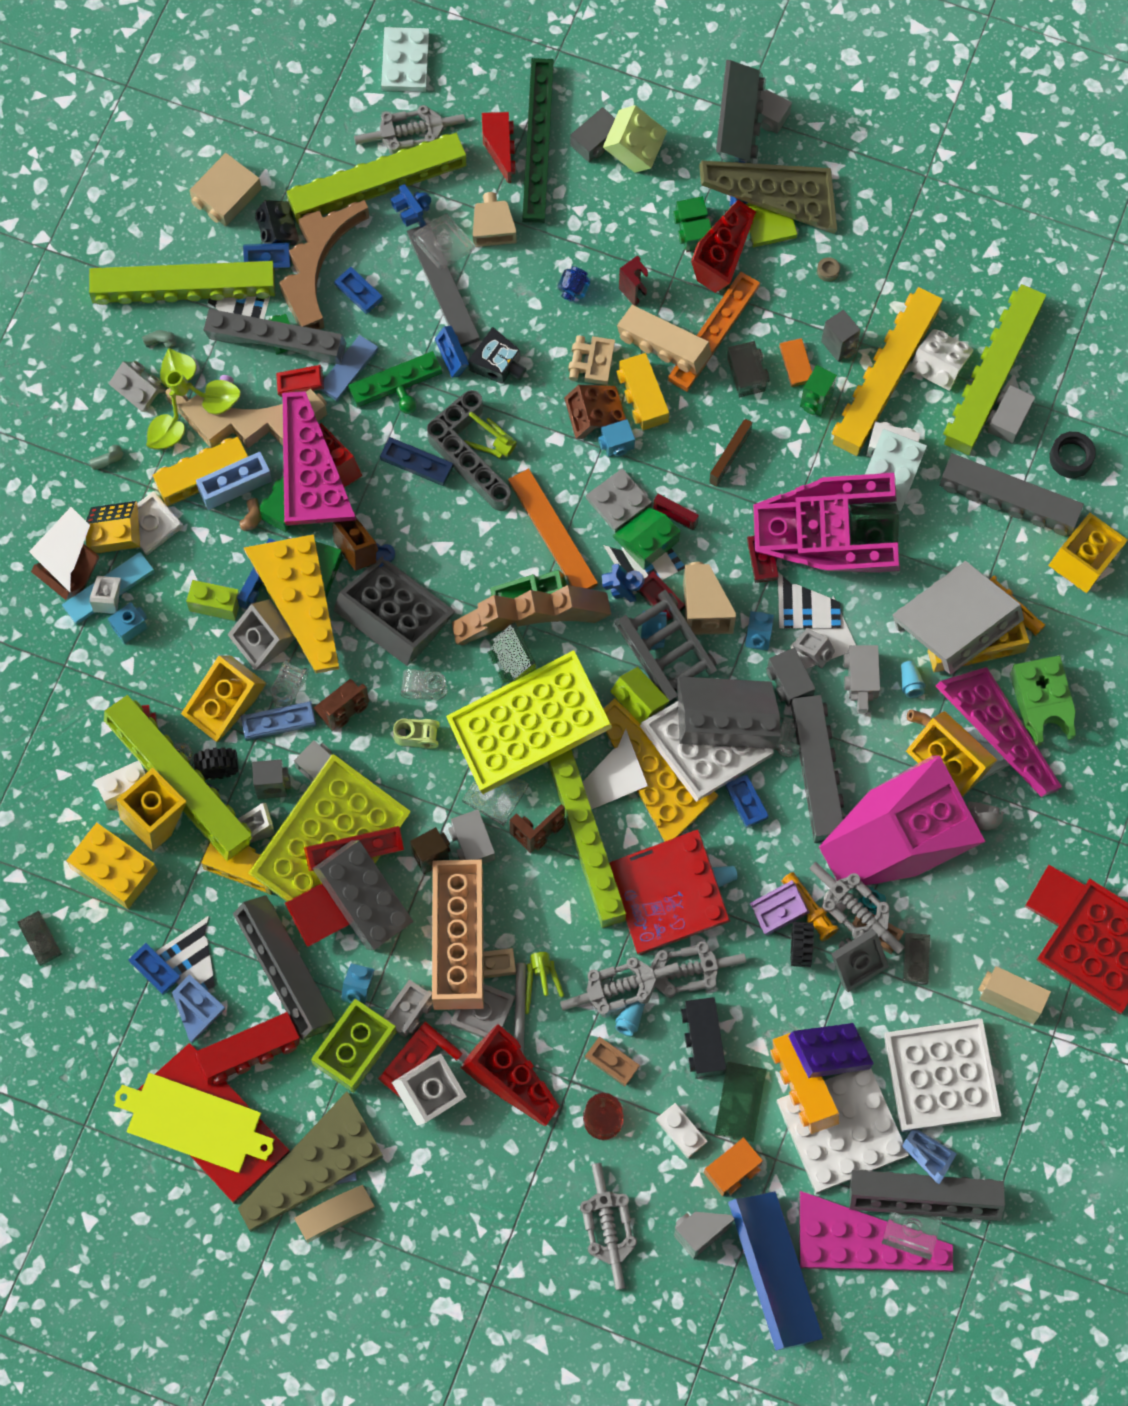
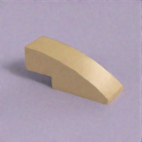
M361 1185L319 1204L294 1219L306 1242L309 1243L329 1231L332 1232L375 1208L364 1186Z

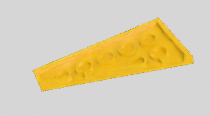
M314 534L244 547V552L266 586L268 593L290 627L292 634L297 639L315 673L338 670L339 663Z
M614 698L604 708L613 727L607 730L606 734L615 749L618 748L626 729L647 783L646 787L637 790L664 842L676 838L718 799V794L712 792L696 802L641 729V724Z

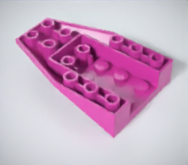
M931 756L871 789L822 842L819 849L836 881L856 873L867 886L918 876L984 843L985 840L940 756Z

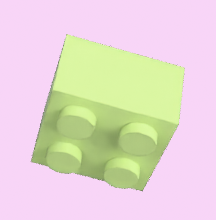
M634 105L618 111L603 148L634 173L652 168L667 130Z

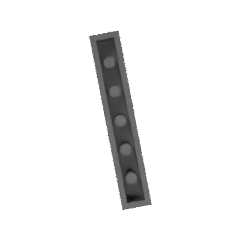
M953 453L949 458L939 484L947 492L959 493L973 502L980 501L987 504L991 509L1006 511L1014 518H1024L1031 521L1035 526L1050 528L1056 534L1062 536L1072 535L1084 503Z
M821 695L794 698L791 703L814 843L823 842L845 818L842 817L841 808H844L842 793L838 794L837 785H840L838 770L834 771L833 762H836L835 749L830 748L829 739H832L831 726L826 725L825 717H828V708L826 702L822 703Z
M267 895L243 902L233 915L283 1007L288 1012L301 1040L324 1033L336 1020L322 997L320 989L311 977L309 969L300 957L296 946L289 937L285 926L278 917L273 904H271Z
M852 1170L849 1210L1002 1220L1005 1208L1004 1181L970 1179L967 1177H944L941 1183L938 1184L931 1176L916 1173L902 1174L890 1171L875 1172L868 1170Z

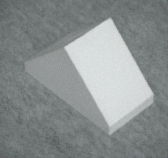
M97 576L90 595V604L93 612L114 614L118 611L121 578Z
M266 803L260 804L238 819L240 823L244 822L250 828V842L275 835Z

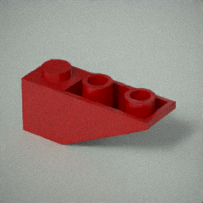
M509 112L482 113L483 145L506 181L511 183V174H515V160H510V154H515L514 140L510 141V134H514V121H509Z
M320 423L319 427L345 488L363 475L354 456Z

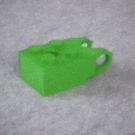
M1060 655L1014 664L1010 672V678L1021 718H1023L1025 728L1033 737L1036 746H1041L1042 742H1044L1043 726L1048 723L1060 726L1068 740L1074 739L1076 736L1074 726L1075 708Z

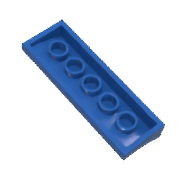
M776 1191L729 1201L730 1210L775 1350L801 1347L823 1339Z

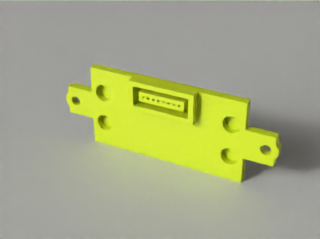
M148 1073L142 1091L121 1085V1088L115 1094L114 1106L133 1113L127 1133L240 1173L246 1154L267 1161L268 1156L274 1150L273 1142L275 1139L255 1132L261 1116L260 1112L155 1074ZM123 1094L127 1095V1099L125 1101H122L121 1096ZM266 1144L268 1149L263 1152L261 1146Z

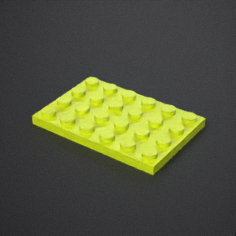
M574 650L446 716L482 794L613 728Z
M333 754L248 874L285 901H289L322 883L314 871L308 870L304 847L395 826L401 827L411 811ZM380 856L372 857L374 863H376Z

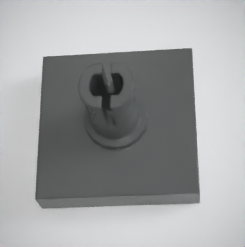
M873 928L853 941L850 938H846L845 942L842 940L839 943V949L831 953L842 986L847 992L889 968L878 934Z

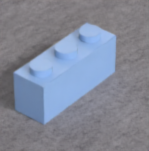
M261 452L196 480L198 491L208 510L272 482L270 470Z

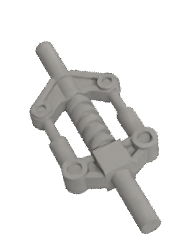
M425 105L418 107L417 111L407 113L403 111L391 114L385 111L381 115L380 131L356 135L354 140L356 145L382 140L392 155L401 149H410L424 141L430 142L438 139L443 131V127L465 123V116L460 114L441 118L440 115ZM419 116L423 119L419 123L413 122L414 124L408 123V125L402 124L401 127L399 125L396 128L393 127V122L406 120L408 117ZM425 131H428L425 139L398 142L396 139L397 136L401 138L402 135L406 137L407 134L411 136L413 133L419 134V132L425 133Z
M817 862L809 868L830 888L827 898L822 905L824 911L829 912L840 923L845 924L852 931L854 939L873 928L878 937H881L897 954L905 948L887 931L890 909L888 903L880 902L860 880L858 874L852 873L846 878L835 881ZM855 887L865 898L868 897L877 906L875 917L872 916L871 912H868L866 907H863L861 902L858 903L857 898H853L854 895L852 893H848L852 888ZM842 900V903L846 904L849 910L852 909V913H856V917L858 919L861 918V922L867 925L858 928L853 926L846 919L847 916L836 907L837 903Z
M704 941L699 942L695 946L681 948L680 951L667 953L665 950H660L650 966L653 970L665 967L668 958L678 956L687 957L698 954L700 962L694 961V964L689 962L688 965H685V963L679 966L680 972L657 979L655 988L667 998H672L676 993L688 990L690 992L702 989L713 990L716 987L718 968L746 963L745 954L716 959L715 955L710 951L708 944ZM700 972H703L704 980L690 982L688 985L674 987L668 981L669 978L670 980H673L674 977L678 979L681 976L687 977L688 974L693 976L694 973L698 975L701 974Z
M632 957L628 959L627 964L615 968L612 966L600 971H589L587 993L561 1001L560 1004L562 1010L565 1011L591 1002L599 1014L607 1018L612 1012L624 1009L627 1005L636 1002L648 1003L656 986L657 979L678 973L680 968L678 963H674L653 970V968L642 961ZM630 969L636 974L635 977L632 975L629 979L626 977L623 978V981L620 979L617 980V983L611 982V985L605 984L602 987L603 979L615 976L618 972ZM637 986H640L636 997L607 1003V996L610 998L613 994L618 995L619 992L624 993L625 990L630 991L631 988L636 989L638 988Z
M602 1163L592 1164L597 1194L589 1200L583 1201L580 1205L585 1229L588 1231L590 1240L588 1252L591 1256L611 1265L615 1289L622 1290L626 1287L621 1263L637 1244L636 1238L632 1236L630 1227L629 1198L626 1194L607 1192ZM619 1207L621 1221L625 1226L626 1238L621 1244H617V1231L614 1230L616 1225L613 1224L615 1220L612 1217L613 1210H610V1208ZM601 1211L599 1216L602 1217L600 1221L603 1224L602 1230H604L603 1237H606L604 1240L605 1244H607L606 1247L595 1241L593 1231L595 1226L592 1212Z

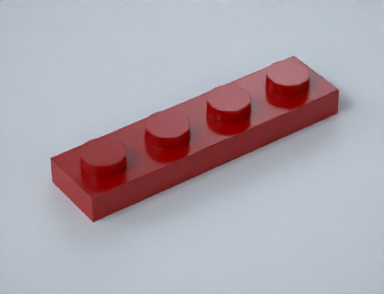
M399 826L304 847L309 871H314L312 868L351 840H359L370 857L404 850Z

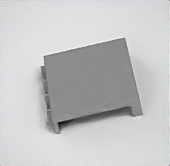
M967 561L955 567L951 572L936 581L924 592L918 594L913 600L893 614L896 629L900 631L904 628L940 658L944 670L950 675L1024 620L1021 605Z

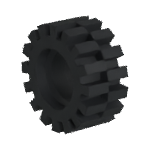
M216 747L212 750L205 749V751H199L193 756L194 768L201 772L205 780L209 778L211 780H215V778L223 779V777L228 778L239 772L235 749H225V747L217 749Z
M793 922L791 966L811 967L814 944L813 923Z

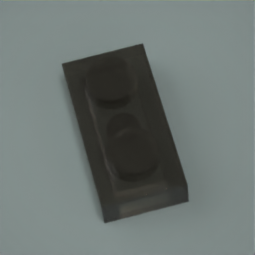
M40 911L17 922L40 966L62 955Z
M905 933L903 983L927 985L929 978L930 935Z

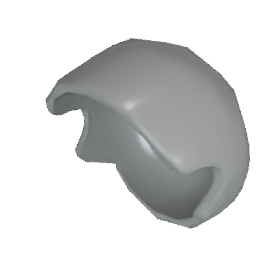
M968 802L967 808L979 830H993L1002 823L1004 812L1001 811L1000 814L998 807Z

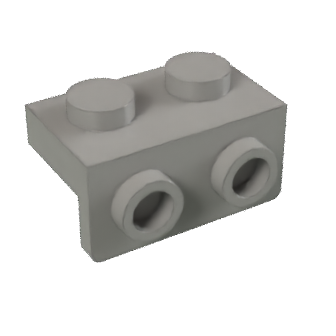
M123 361L108 384L141 412H146L157 394L164 393L166 388L161 385L162 381L159 378L149 375L144 371L145 367L137 361Z
M408 980L383 1018L395 1025L397 1033L406 1038L409 1033L414 1034L421 1023L418 1021L423 1013L427 1014L433 1007L432 992L430 990L427 992L411 980Z

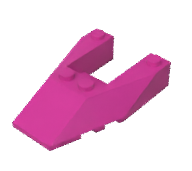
M895 473L822 477L813 483L805 486L802 485L785 494H779L754 504L755 552L826 571L875 573L900 571L898 542L850 545L849 505L897 502Z

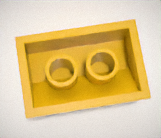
M946 711L933 717L906 750L917 763L931 756H940L962 797L986 775L997 761L989 751Z

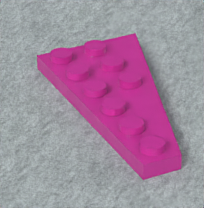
M306 391L282 393L285 524L300 525L356 520Z
M987 667L942 680L936 685L939 691L1041 797L1057 792L1062 788Z
M802 1191L799 1192L800 1268L953 1271V1245L859 1211L849 1210L845 1206Z

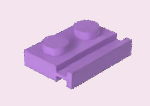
M793 880L750 903L764 934L767 936L810 913Z

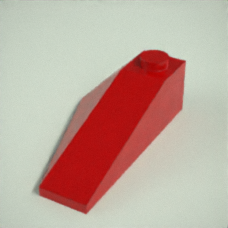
M737 200L698 242L691 260L697 282L714 293L730 284L756 214L755 210L740 200Z
M497 1024L476 1045L460 1068L480 1085L541 1125L546 1126L560 1106L544 1081H540L533 1070V1064L530 1060L526 1059L521 1051V1045L517 1039Z

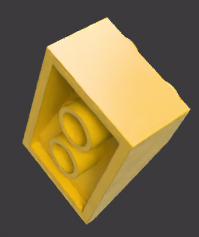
M1089 513L1062 545L1048 566L1087 594L1128 539L1092 513Z
M219 655L181 714L214 741L219 742L255 702L266 682L233 656Z

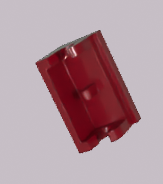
M638 255L623 265L619 273V290L634 306L640 302L638 290L643 295H647V289L641 283V272L645 277H648V270L640 262L641 258Z

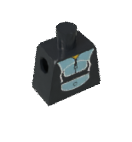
M494 327L491 328L468 360L469 371L498 383H504L509 375L521 380L527 368L518 363L520 360V350Z

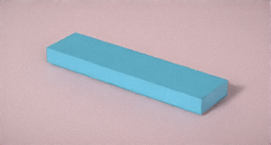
M139 552L104 577L121 578L120 596L153 574L154 569L142 553ZM95 582L62 604L64 610L76 625L95 613L90 604V595Z

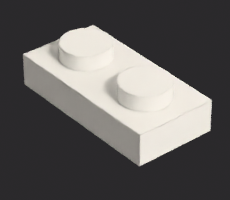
M676 1103L656 1118L657 1123L687 1158L691 1157L707 1143V1140Z

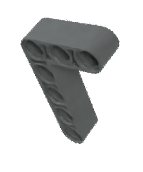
M469 390L427 425L428 442L445 460L453 463V468L492 508L503 511L511 503L510 488L458 436L462 430L474 421L469 416V413L473 412L479 417L483 411L481 394L477 391ZM470 402L477 403L474 407H469L467 404ZM457 416L460 420L451 421L450 418ZM435 431L443 432L440 436H435L432 433ZM453 446L459 448L455 452H451L448 450V448ZM467 462H471L474 464V466L470 468H467L463 465ZM482 478H487L490 480L488 483L485 484L479 482V480ZM498 494H503L506 496L504 499L501 500L495 498V496Z

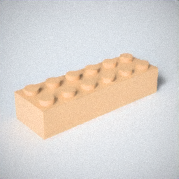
M482 859L433 861L432 1002L434 1010L484 1009Z

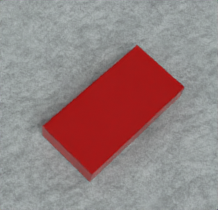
M321 365L276 373L277 392L280 397H282V393L324 389L323 368Z

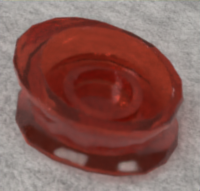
M603 1092L595 1094L588 1100L583 1112V1123L588 1134L599 1140H609L620 1132L624 1117L620 1101L610 1093Z

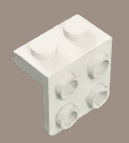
M933 329L918 348L909 370L950 391L961 368L972 355L973 349L965 342L948 336L946 332Z

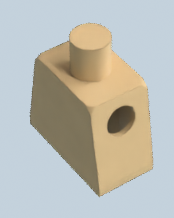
M494 192L485 193L483 195L484 203L475 204L473 247L516 243V228L507 201H497V195Z

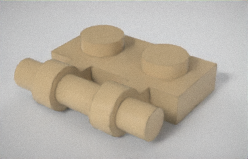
M577 336L575 343L572 345L573 358L568 367L570 372L569 379L577 381L580 373H586L585 382L608 385L615 340L592 336L590 345L584 344V336ZM582 355H589L588 363L581 362Z

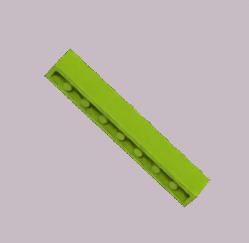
M457 133L445 134L439 139L430 142L424 141L416 147L401 149L395 154L378 157L375 161L360 163L352 169L337 171L331 176L317 178L305 185H296L286 191L287 198L295 220L299 224L298 219L307 213L320 211L323 216L346 208L351 203H359L363 200L366 201L393 192L404 184L407 187L467 166L466 154Z
M273 261L89 268V294L92 303L106 305L111 302L129 304L136 301L144 303L162 300L176 302L177 300L187 299L199 301L200 299L209 298L212 300H222L223 298L245 299L246 297L264 299L269 296H275V270Z
M1023 284L1020 285L1018 291L1013 290L1008 300V303L1011 305L1008 310H1003L999 322H1002L999 329L994 328L990 340L993 342L990 348L985 347L980 358L983 362L981 366L976 365L971 378L974 381L972 385H966L962 397L965 399L962 404L958 403L952 414L955 419L953 423L948 422L943 432V435L946 436L944 445L970 455L1043 306L1046 294Z
M126 695L104 711V722L145 769L149 771L154 768L186 800L187 803L183 812L226 861L250 845V828L244 822L240 823L235 817L234 810L220 800V795L216 789L209 787L204 782L205 779L201 772L197 769L194 770L189 765V760L185 754L179 753L173 747L174 744L170 737L166 734L163 735L158 730L155 720L151 717L148 718L143 713V708L138 701L132 700Z
M571 749L547 762L560 802L565 806V817L601 927L604 928L624 922L626 913Z

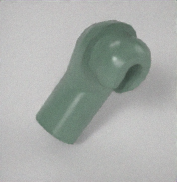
M157 330L142 336L146 347L158 342H164L166 348L174 347L177 344L174 338L175 335L172 332Z
M112 445L108 449L109 453L90 459L92 469L97 470L121 460L123 457L121 447L119 445Z

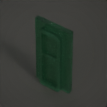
M727 1062L714 1135L732 1138L733 1140H741L744 1137L747 1142L754 1143L767 1069Z

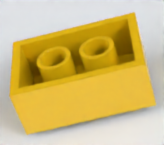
M97 822L66 860L73 871L126 909L131 907L158 872L152 861Z

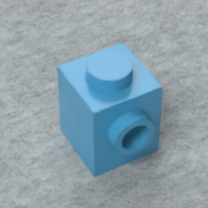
M628 419L601 427V436L598 437L601 450H606L608 457L613 455L616 457L622 456L627 451L635 449V438Z
M131 602L108 618L110 626L124 644L148 628L145 622L147 619L146 614L140 607L135 608Z

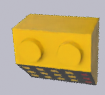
M137 501L90 508L86 522L90 525L86 535V546L92 551L104 553L140 547Z

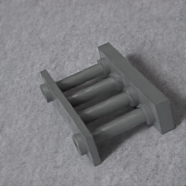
M664 590L658 594L661 602L634 619L628 618L625 615L614 623L651 681L670 701L678 696L675 692L677 691V677H694L704 670L710 675L717 671L715 667L717 663L710 653L707 654L680 613L677 608L678 602L672 593L668 594ZM667 609L674 622L649 638L641 639L637 632L639 630L638 627ZM677 630H680L687 642L662 658L654 659L650 653L651 647ZM690 650H693L700 662L675 678L667 679L663 673L664 667Z

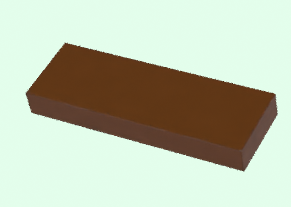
M747 419L743 420L712 469L709 479L710 484L718 486L750 435L753 422Z

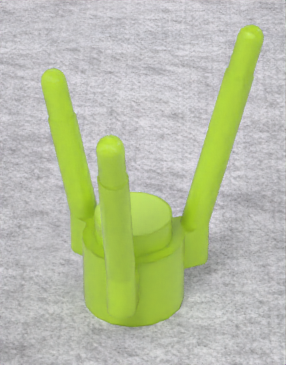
M470 412V417L497 437L493 443V446L496 448L494 450L466 440L464 442L469 447L493 454L499 459L502 455L509 457L517 445L514 438L505 433L490 418L486 419L489 423L487 424L473 412Z
M537 952L530 955L531 963L527 964L528 977L525 1014H529L534 972L535 976H541L545 996L549 994L546 975L550 971L560 997H564L554 961H550L548 952Z

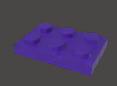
M854 1023L792 1031L788 1036L808 1078L869 1070L874 1065Z

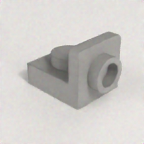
M808 628L805 629L793 645L797 652L813 659L820 668H823L830 661L835 652L829 638Z

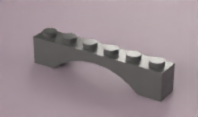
M214 309L208 310L203 329L211 340L226 343H254L294 351L319 361L340 365L347 344L342 334Z

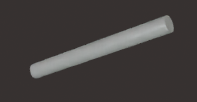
M516 963L514 1038L521 1045L520 1049L524 1054L526 963Z

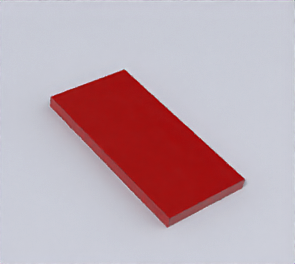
M190 1043L155 1073L157 1076L251 1109L226 1081L218 1085H214V1083L207 1085L196 1060L195 1052L197 1050ZM144 1084L137 1090L142 1091ZM259 1119L255 1132L275 1139L273 1142L274 1150L268 1156L267 1161L246 1154L241 1171L238 1173L190 1155L233 1204L290 1153L289 1149L261 1119ZM266 1144L261 1146L263 1152L268 1149Z

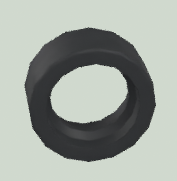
M1069 431L1061 434L1055 439L1049 453L1051 466L1059 475L1066 478L1084 476L1090 470L1096 457V448L1092 440L1080 432ZM1066 444L1080 446L1086 453L1085 462L1079 466L1065 464L1059 457L1060 448Z

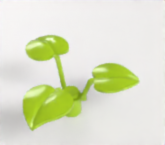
M168 348L161 365L160 379L165 387L171 389L169 395L172 399L174 417L163 414L152 420L147 431L146 446L150 449H166L174 446L182 439L185 426L182 422L177 421L179 414L176 396H184L191 389L197 395L204 398L202 406L205 411L218 415L228 411L239 400L240 390L236 385L226 380H214L207 384L205 393H202L191 383H188L194 377L197 370L195 361L186 354Z

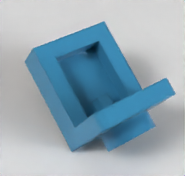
M661 612L642 624L641 639H647L666 627L667 612ZM665 639L652 646L651 650L664 648Z
M750 611L746 647L761 650L769 649L774 615Z
M351 963L343 982L341 1000L352 1003L356 999L365 1005L367 993L374 976V969Z

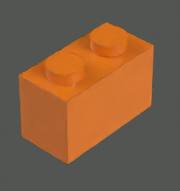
M743 1137L704 1169V1174L722 1196L726 1193L732 1195L742 1187L741 1181L746 1177L751 1180L761 1171L759 1167L762 1165L763 1160Z

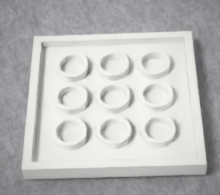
M678 701L643 721L640 725L641 729L696 802L774 754L771 748L680 744Z
M983 1019L884 1033L901 1132L1001 1117Z
M871 1068L869 1070L843 1073L824 1081L839 1112V1124L817 1133L811 1134L808 1126L803 1127L799 1118V1113L801 1112L799 1106L793 1105L790 1095L776 1101L815 1194L849 1181L852 1170L874 1171L909 1156L908 1152L902 1147L904 1144Z

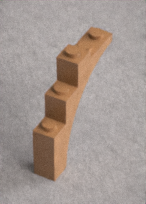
M365 200L359 203H351L347 208L340 211L330 212L324 218L320 211L307 213L298 219L300 230L307 243L298 244L289 250L290 259L297 274L289 275L279 282L281 293L298 326L318 330L325 328L317 303L319 273L327 254L334 244L351 228L369 219V209Z
M567 585L551 594L530 590L515 599L493 595L478 603V609L453 621L452 626L456 644L465 645L495 632L530 624L558 621L596 623L610 616L611 610L606 592Z

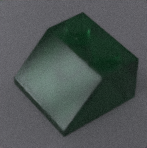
M896 503L849 505L850 545L898 542L899 511Z
M516 623L509 625L490 641L488 655L493 665L497 663L500 669L498 676L503 685L509 684L536 670V663Z

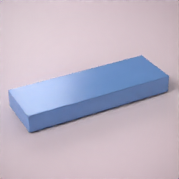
M359 335L345 352L341 365L336 364L325 377L324 389L320 391L338 402L348 389V385L354 382L378 352V347Z
M311 701L241 716L246 741L316 726Z

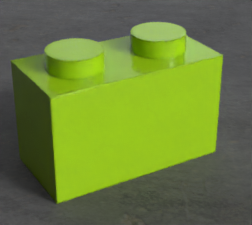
M192 580L186 603L190 612L235 621L239 609L237 600L239 590Z
M639 667L620 676L610 690L640 724L662 711L669 702L668 698Z

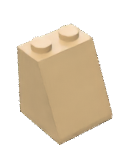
M692 562L689 565H685L683 580L685 620L695 635L733 634L736 613L710 565L703 564L702 562Z

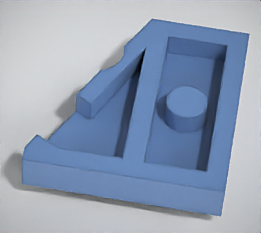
M188 975L172 992L188 1039L192 1044L226 1010L191 975Z
M911 1130L902 1145L938 1184L941 1183L957 1154L919 1130Z

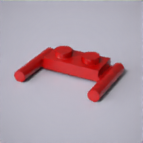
M425 1021L385 1068L384 1072L378 1077V1080L399 1096L392 1082L423 1063L437 1045L456 1061L463 1053Z

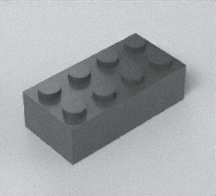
M351 840L312 868L366 949H377L413 922L359 840Z

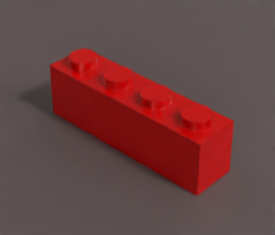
M285 1012L195 1052L207 1085L212 1083L218 1085L225 1082L228 1076L237 1073L240 1075L246 1073L251 1069V1066L257 1063L263 1065L272 1061L274 1056L280 1053L285 1055L297 1049L296 1046L299 1045L300 1038L288 1012Z

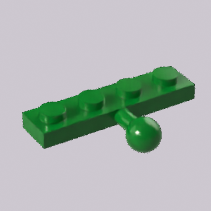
M431 351L349 384L348 388L357 408L397 392L400 398L399 409L405 414H411L416 410L417 402L414 397L407 394L405 388L443 373L434 352Z

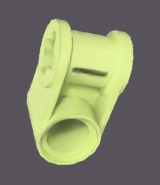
M400 719L394 724L393 737L400 746L425 749L437 748L438 741H436V736L440 723L431 719ZM408 729L411 733L408 736H401L398 734V731Z

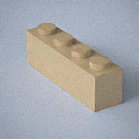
M631 305L617 325L620 338L625 343H632L640 347L645 353H653L662 361L677 365L684 372L690 371L697 375L712 354L708 341L634 305Z

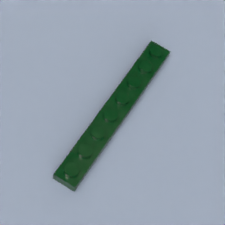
M531 58L522 222L545 223L554 59Z

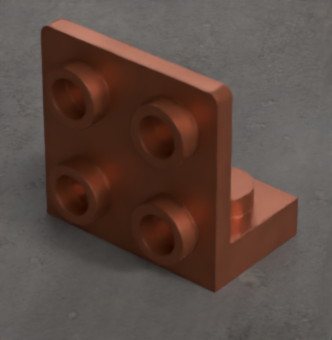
M577 385L564 397L576 439H584L595 428L626 420L616 386Z
M83 543L74 570L71 572L70 592L40 562L34 564L31 572L67 600L84 590L99 560V555Z
M350 678L313 707L314 711L332 731L337 727L340 729L349 722V718L353 714H359L367 708V703H369L367 687L364 684L358 687Z
M560 804L535 829H533L534 825L525 816L521 818L516 813L510 819V834L529 853L535 849L540 850L547 843L548 840L546 838L552 832L554 834L558 833L565 825V806Z

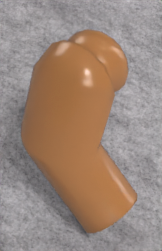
M257 498L247 500L249 513L239 523L243 531L255 529L262 521Z
M909 710L907 713L908 721L927 726L932 719L926 713Z

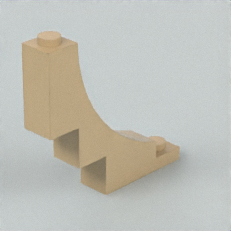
M169 388L165 392L168 401L172 405V399L169 395L171 389ZM310 389L306 394L318 422L327 415V402L319 393L316 395ZM186 395L176 396L179 414L210 448L215 447L232 433L249 448L268 432L283 446V404L262 409L230 408L222 414L214 415L205 411L202 406L204 398L199 395H195L190 400Z

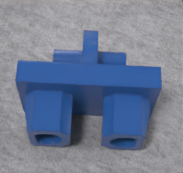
M405 184L400 186V194L391 198L394 210L397 213L405 208L408 209L400 213L406 227L415 223L420 228L426 226V222L422 217L423 210L428 211L430 209L431 197L426 192H415L413 197Z
M618 563L612 565V572L602 574L603 588L606 590L611 589L612 596L615 599L625 597L629 602L636 601L633 591L639 590L645 580L639 571L627 572Z

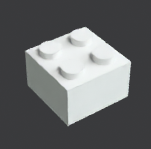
M442 1054L429 1058L392 1082L416 1125L427 1123L467 1097Z

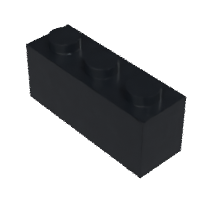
M715 997L685 1001L684 1009H681L682 1023H687L688 1033H684L686 1048L691 1047L692 1057H688L690 1072L695 1073V1079L725 1075L726 1065Z

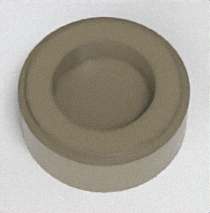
M830 257L820 260L817 266V275L820 279L830 282L839 276L840 264L837 260Z

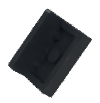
M264 200L255 213V219L261 232V241L264 244L289 243V245H296L299 238L289 201Z

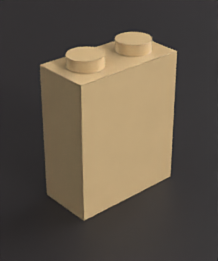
M225 153L190 189L191 202L197 209L205 210L214 222H220L227 226L262 188L259 177Z
M995 966L992 973L987 971L978 989L982 992L980 1000L1033 1025L1041 1015L1051 991Z

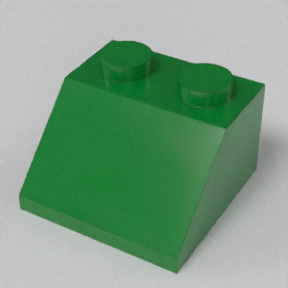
M648 507L617 531L613 538L644 570L679 542L680 530L665 514Z

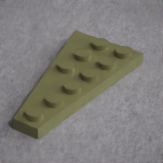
M703 160L699 164L701 185L833 234L837 231L831 168Z
M348 1091L238 1207L250 1232L384 1157Z

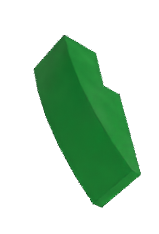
M556 570L537 577L532 574L491 587L490 592L491 596L497 595L515 599L530 590L551 594L567 586L565 575L560 570Z

